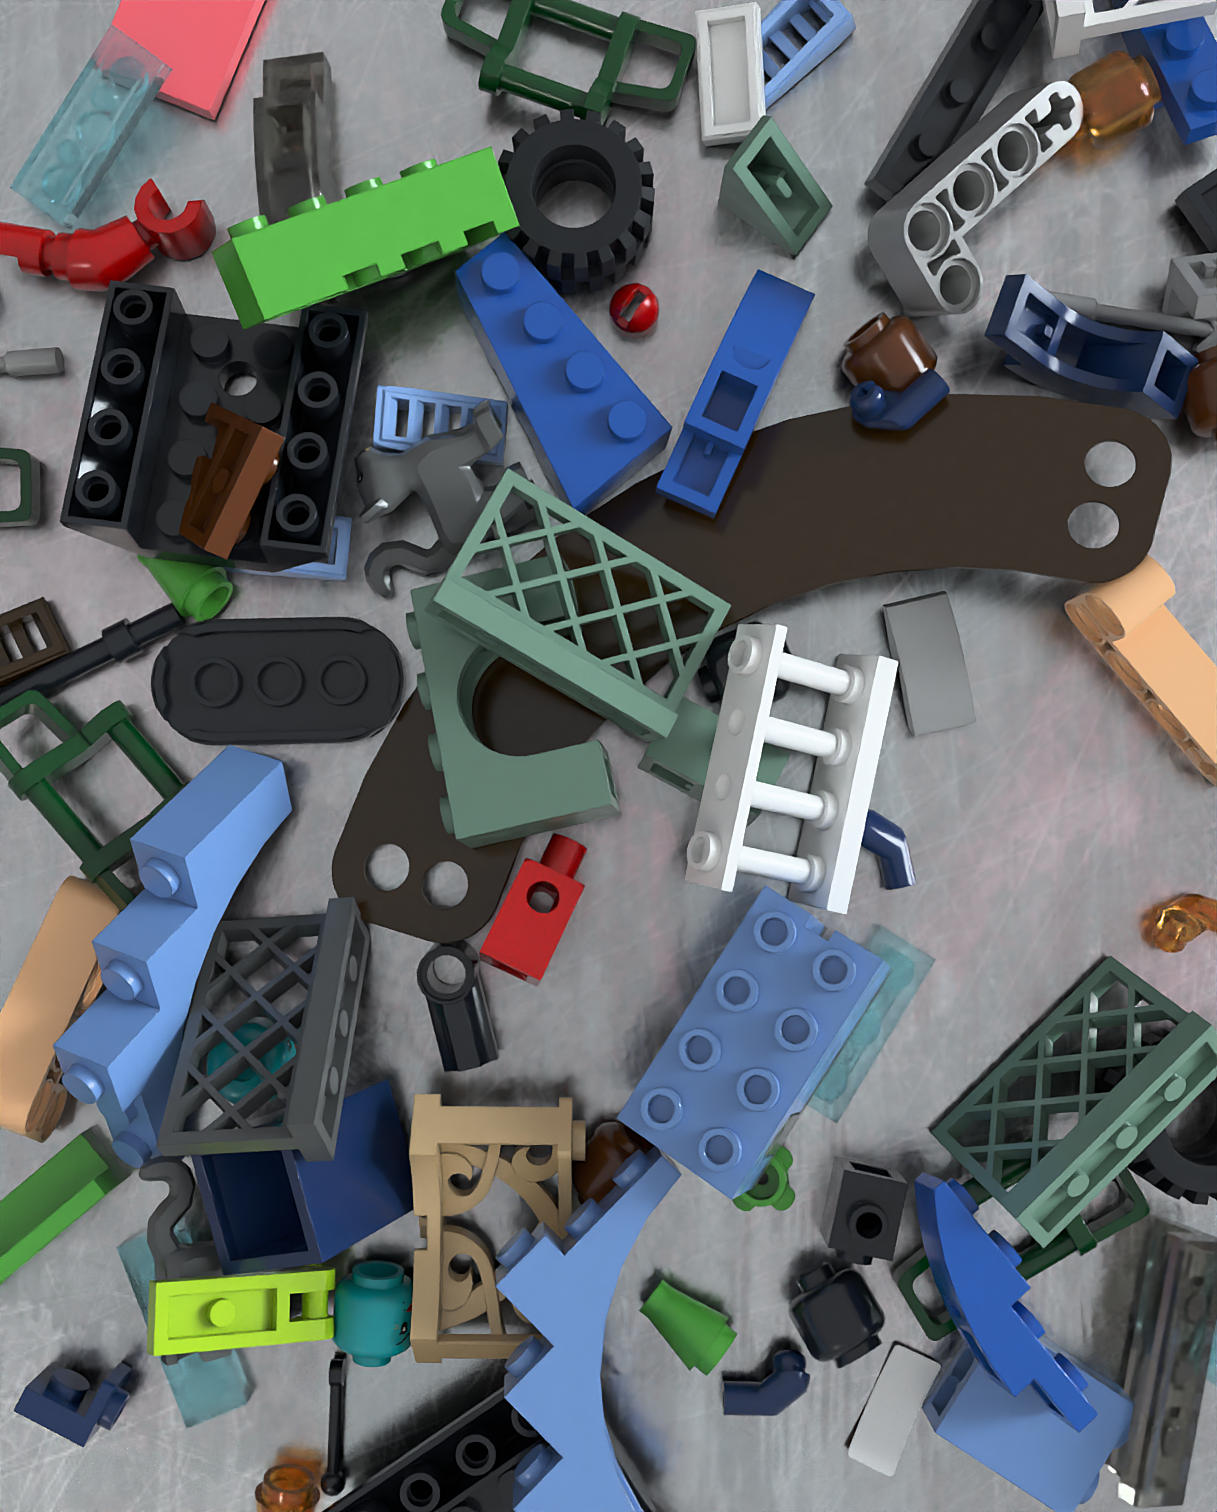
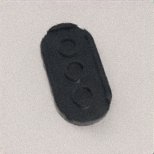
M351 617L247 618L198 621L176 633L178 635L171 639L168 646L162 648L155 659L151 674L153 701L163 719L168 721L177 733L188 740L210 746L348 744L360 742L375 736L391 723L400 710L406 691L405 666L394 643L377 628L365 621Z

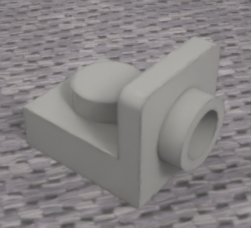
M1217 252L1171 258L1162 308L1163 314L1193 318L1194 320L1217 321Z

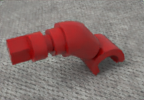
M150 178L141 186L135 198L134 211L137 220L132 223L126 215L96 229L79 228L73 234L60 232L55 235L53 231L0 221V254L17 257L18 265L25 274L49 277L54 274L59 280L69 281L76 290L102 292L108 290L110 280L126 282L155 258L151 250L155 247L164 256L174 260H190L200 256L211 246L216 236V225L205 200L188 201L184 211L178 217L164 220L171 209L154 181Z

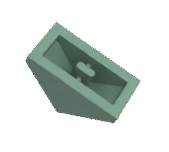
M763 115L724 166L718 202L790 254H798L833 207L771 116Z

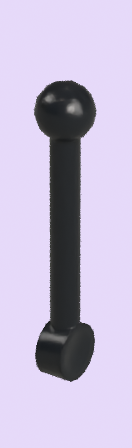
M331 1359L329 1367L330 1406L327 1472L321 1477L320 1485L325 1495L331 1497L340 1494L346 1484L345 1476L340 1471L345 1359Z

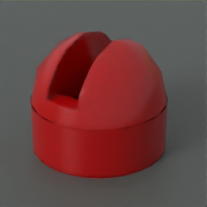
M639 283L622 286L611 298L609 305L610 322L613 328L626 338L637 339L648 335L658 322L659 302L656 295L649 287ZM635 296L643 298L644 300L638 306L630 321L621 316Z

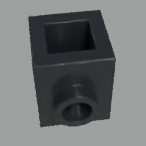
M835 1156L819 1230L828 1248L834 1249V1256L858 1265H871L873 1257L893 1261L908 1189L907 1181L897 1169Z

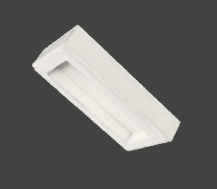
M757 2L695 11L702 142L705 146L743 142L763 115L766 116L761 14Z

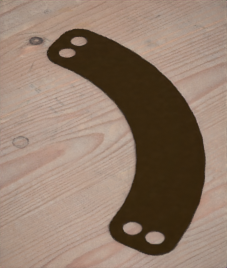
M947 394L911 428L903 431L866 428L854 419L853 409L850 406L788 419L753 431L714 519L657 494L656 487L664 469L635 483L586 515L729 603L731 607L718 630L720 631L773 604L830 585L895 572L962 568L1018 571L1083 583H1104L1118 579L1135 569L1144 560L1152 546L1171 478L1173 461L1169 443L1160 428L1147 417L1132 410L1043 396ZM1104 442H1117L1126 446L1135 458L1136 465L1132 477L1127 482L1114 487H1106L1095 483L1088 476L1085 469V458L1093 447ZM1101 503L1108 506L1116 514L1119 522L1118 534L1108 545L1100 548H1087L1075 542L1068 530L1069 517L1077 507L1083 504ZM575 531L559 535L555 538L558 551L569 570L596 564L590 541L586 537ZM545 547L530 560L547 556ZM605 550L608 561L619 559ZM631 565L611 570L621 606L651 599L647 580L643 572ZM599 573L573 580L580 616L609 609ZM661 584L664 595L674 593V591ZM687 599L667 603L676 639L697 635L708 612ZM654 607L624 614L634 651L664 643ZM612 618L582 625V636L587 652L601 660L621 655ZM570 635L563 636L565 639L572 642ZM691 645L680 647L681 655L689 651ZM667 651L636 659L643 685L670 663ZM498 657L484 671L477 683L472 701L473 723L481 742L488 749L508 756H529L586 743L607 720L502 657ZM624 662L612 665V667L627 675ZM417 686L402 707L363 779L334 852L332 881L338 898H355L360 910L361 920L434 943H454L473 936L490 921L498 907L525 837L471 849L457 841L455 834L449 835L447 833L440 812V797L448 795L444 772L436 771L428 746L429 734L436 733L432 710L427 711L424 708ZM386 844L396 845L408 857L409 872L407 878L394 890H377L366 878V860L377 847ZM441 862L458 864L464 870L468 879V889L465 897L458 905L449 909H439L432 906L425 898L423 892L425 875L434 865Z

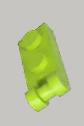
M306 1267L296 1270L225 1276L149 1280L147 1353L152 1356L334 1338L335 1316L328 1314V1295L330 1290L335 1289L336 1268ZM302 1293L301 1316L290 1318V1294Z

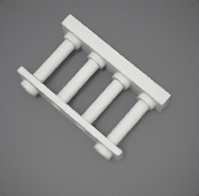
M738 624L735 640L728 653L729 671L695 832L687 848L688 865L684 880L729 892L733 891L736 871L791 882L788 900L791 902L847 914L899 661L880 655L839 654L835 668L784 653L783 647L788 627L778 624ZM777 678L830 693L823 731L769 717ZM764 742L817 756L810 794L756 781ZM750 807L804 819L797 857L742 846Z

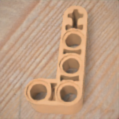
M1147 554L1135 569L1118 579L1104 583L1086 584L1065 602V611L1077 629L1206 779L1217 786V666L1165 607L1164 603L1176 593L1175 586L1164 568Z
M70 875L67 877L56 893L0 1012V1129L40 1143L45 1142L54 1131L67 1099V1089L58 1083L63 1072L53 1044L95 1002L103 982L100 976L101 968L91 941L122 912L96 883L92 884L90 881Z

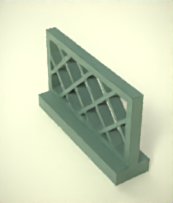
M507 468L424 612L641 740L651 743L667 738L678 717L675 711L731 605ZM509 492L533 505L540 530L507 537L499 510ZM549 516L563 524L551 526ZM490 525H492L496 540L481 543ZM576 531L589 539L596 564L564 572L554 536ZM543 539L553 575L520 583L510 547ZM499 550L509 586L485 591L461 576L473 556ZM605 550L619 559L608 561ZM631 565L645 574L651 599L621 606L611 570ZM599 573L609 609L577 617L567 581ZM555 584L565 621L543 626L529 617L523 592ZM661 584L674 591V593L664 595ZM511 595L515 608L498 598ZM687 599L707 611L708 615L697 635L677 640L667 603ZM654 607L664 643L634 651L624 614ZM612 618L621 655L601 660L587 652L580 626ZM568 629L572 642L555 632ZM691 645L684 660H682L679 648ZM667 651L674 679L664 697L643 685L636 659ZM624 662L627 675L612 667V665Z
M1110 955L931 1134L1045 1248L1217 1077V1031L1212 1024L1193 1010L1187 1013ZM1116 981L1128 988L1127 1008L1098 1012V999ZM1142 1000H1144L1149 1005L1142 1006ZM1170 1020L1176 1025L1158 1045L1141 1047V1023ZM1127 1025L1126 1049L1096 1052L1097 1028ZM1082 1030L1081 1054L1052 1057L1053 1043L1064 1032ZM1126 1065V1076L1110 1092L1094 1093L1095 1069ZM1080 1070L1079 1095L1050 1098L1051 1073ZM1036 1075L1035 1099L1007 1102L1009 1086L1019 1077ZM1079 1112L1078 1124L1063 1139L1048 1140L1049 1114ZM1034 1116L1032 1142L1004 1144L1006 1118ZM990 1120L989 1145L962 1147L956 1141L974 1121ZM1031 1158L1030 1171L1007 1192L1001 1186L1003 1160ZM987 1161V1169L985 1170L978 1162Z

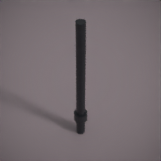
M172 602L133 622L124 618L102 629L101 638L0 687V707L28 690H36L44 695L114 659L122 663L144 652V644L186 624L185 618L181 616Z

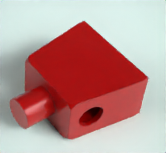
M553 833L539 863L525 858L479 951L481 961L535 987L538 986L584 890L585 885L574 880L587 853L588 849L568 837ZM535 892H545L553 898L554 903L548 913H539L529 906V902Z

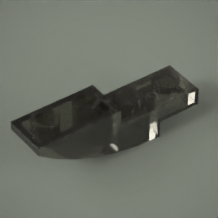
M324 52L263 60V97L253 98L254 153L259 214L265 215L268 224L272 225L289 218L287 208L308 199L324 195L327 205L339 201V191L331 177V66ZM339 296L315 305L339 303Z

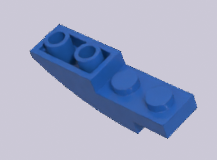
M1111 0L1113 9L1123 8L1129 1ZM1204 16L1121 32L1136 76L1151 109L1155 110L1165 107L1183 145L1217 135V42Z
M760 269L757 270L686 416L681 434L657 484V494L714 519L815 296L814 293Z
M923 1172L914 1180L917 1216L924 1250L944 1304L969 1350L990 1379L1012 1396L1016 1397L1030 1385L1052 1414L1078 1433L1081 1432L1098 1415L1097 1411L1081 1393L1088 1387V1383L1065 1356L1057 1353L1052 1357L1038 1340L1045 1333L1044 1328L1034 1315L1018 1301L1031 1288L1016 1270L1022 1259L1010 1243L996 1230H992L989 1234L986 1233L973 1217V1214L979 1210V1206L958 1181L951 1177L945 1182L940 1178Z

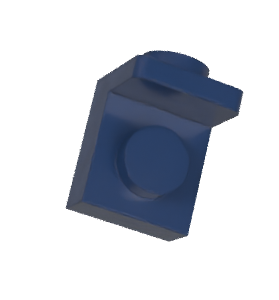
M120 1362L105 1378L97 1392L89 1388L88 1380L79 1373L63 1368L55 1370L47 1366L25 1387L13 1411L84 1447L100 1427L110 1431L117 1422L131 1393L123 1390L122 1387L132 1368Z

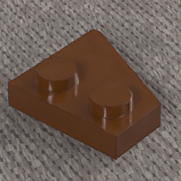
M211 402L207 410L205 422L218 428L212 459L204 455L196 457L191 478V492L184 507L179 534L200 548L227 560L233 546L239 543L247 533L251 521L250 510L262 485L269 482L277 470L280 458L279 449L285 438Z

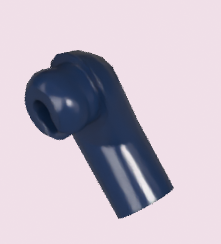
M928 368L902 392L883 390L882 387L876 386L873 381L862 382L851 391L849 405L853 409L854 419L866 428L903 431L911 428L950 393V389L935 370Z
M868 809L861 846L878 856L885 890L917 884L907 838L903 829L878 812Z
M796 1350L778 1351L772 1361L773 1373L762 1382L723 1381V1415L776 1416L782 1413L808 1390L810 1374L805 1372L807 1366L805 1356Z

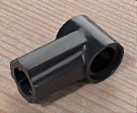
M463 940L454 943H435L421 959L417 969V983L421 992L426 996L444 1072H461L481 1067L499 1058L479 976V957L475 949ZM445 955L457 958L465 968V980L457 985L441 983L433 973L434 959Z

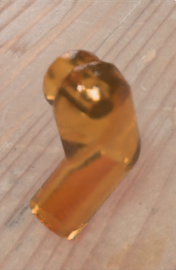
M1197 893L1183 895L1162 909L1156 916V926L1151 932L1154 944L1165 952L1178 953L1185 948L1187 942H1191L1204 931L1217 932V900Z

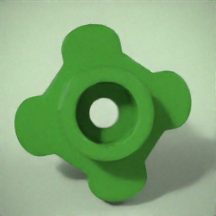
M780 1147L766 1169L765 1173L769 1178L767 1184L762 1185L758 1183L755 1188L732 1199L738 1209L747 1212L751 1211L755 1206L766 1207L772 1205L776 1210L784 1211L794 1203L795 1191L789 1186L788 1169L793 1164V1156L786 1147Z

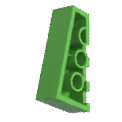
M492 147L484 148L437 165L436 159L418 163L400 171V179L384 185L381 177L363 181L345 189L346 198L328 205L324 195L308 199L287 208L289 218L272 225L268 224L265 215H260L227 228L231 239L211 253L243 330L462 252L520 226Z

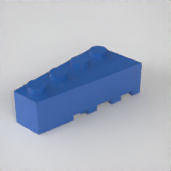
M505 232L455 271L458 300L493 371H496L505 389L508 401L518 421L522 423L533 445L536 457L547 479L549 478L559 500L586 515L666 449L673 427L525 254L522 253L519 247L514 242L512 243Z

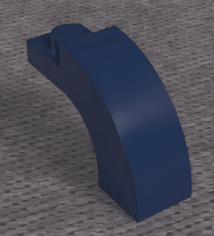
M1027 274L1006 275L984 335L1007 352L1003 364L1005 367L1038 386L1079 402L1124 408L1151 418L1178 419L1188 391L1189 373L1198 363L1196 357L1165 331L1127 330L1091 320L1064 305Z

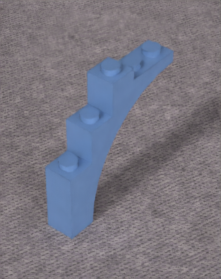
M228 745L130 838L139 868V877L145 889L91 941L101 968L100 976L107 989L53 1044L64 1074L62 1076L63 1085L81 1102L86 1104H94L96 1102L99 1111L105 1117L111 1133L114 1152L121 1160L135 1168H140L150 1158L162 1156L156 1145L182 1045L183 1031L195 983L213 934L237 885L265 842L292 811L282 761L232 745ZM173 1156V1157H178V1158H180V1159L182 1160L185 1156Z
M656 1146L646 1155L640 1149L635 1151L618 1167L612 1176V1180L617 1185L598 1204L593 1198H590L570 1216L563 1227L569 1234L563 1240L543 1221L531 1234L526 1228L519 1230L509 1239L496 1256L501 1265L496 1269L495 1287L543 1335L539 1341L533 1335L525 1339L510 1355L504 1366L509 1371L504 1376V1398L550 1444L547 1448L542 1444L535 1446L515 1469L513 1477L516 1479L513 1483V1510L515 1512H644L615 1457L604 1419L600 1372L605 1322L622 1265L649 1215L681 1177L675 1162Z

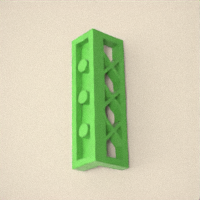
M90 1129L79 1134L0 1201V1285L129 1178Z

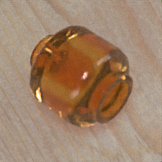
M1116 50L1076 72L1069 78L1068 83L1077 89L1083 103V119L1079 130L1071 139L1075 143L1085 138L1094 149L1104 151L1143 130L1152 123L1154 119V105L1161 101V92L1157 79L1144 56L1140 54L1132 58L1126 52Z

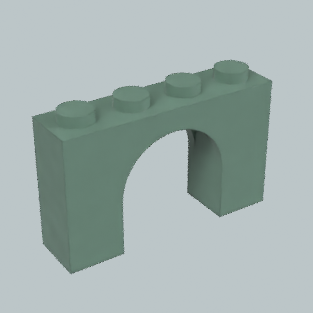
M560 554L564 572L570 571ZM548 556L515 564L520 583L553 575ZM503 567L463 577L485 591L509 586ZM570 580L567 583L576 615L580 617L573 580ZM441 582L411 589L414 611L406 613V626L412 646L415 650L421 649L425 672L417 674V686L424 708L427 711L432 710L436 733L429 734L428 746L436 771L444 772L448 795L440 797V812L447 833L449 835L455 834L457 841L473 849L621 815L609 753L599 740L529 756H508L492 751L483 745L473 723V695L484 671L500 656L424 612ZM555 584L523 592L530 618L543 626L565 621ZM511 595L498 598L515 608ZM568 629L555 632L562 637L570 635Z

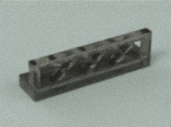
M1155 1217L1123 1389L1134 1401L1128 1439L1120 1448L1113 1449L1109 1465V1471L1120 1477L1117 1496L1137 1508L1180 1506L1184 1503L1217 1321V1237L1172 1219Z

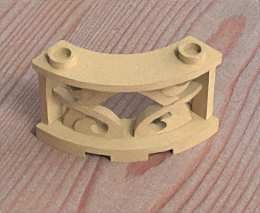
M414 1094L409 1148L414 1216H419L420 1238H427V1248H415L410 1342L416 1363H442V1358L508 1359L514 1350L528 1337L533 1335L538 1341L543 1337L542 1334L506 1333L501 1308V1301L506 1297L495 1287L496 1271L491 1253L484 1242L474 1233L459 1226L447 1225V1216L464 1213L480 1203L489 1192L495 1176L513 1188L531 1207L540 1221L537 1227L544 1221L563 1240L569 1234L563 1227L573 1214V1161H585L586 1120H573V1097H559V1107L442 1106L441 1094ZM501 1145H517L512 1159L500 1153ZM531 1145L553 1146L551 1153L541 1159L534 1158L528 1153ZM474 1166L482 1169L480 1178L471 1189H458L450 1181V1176L457 1173L466 1175L470 1181ZM556 1173H558L559 1205L540 1182L551 1178ZM458 1254H468L477 1264L481 1281L473 1285L474 1271L472 1265L464 1274L455 1273L450 1266L451 1259ZM513 1305V1308L516 1314L519 1316V1318L526 1323H530V1321ZM487 1311L491 1334H443L445 1329L463 1324Z

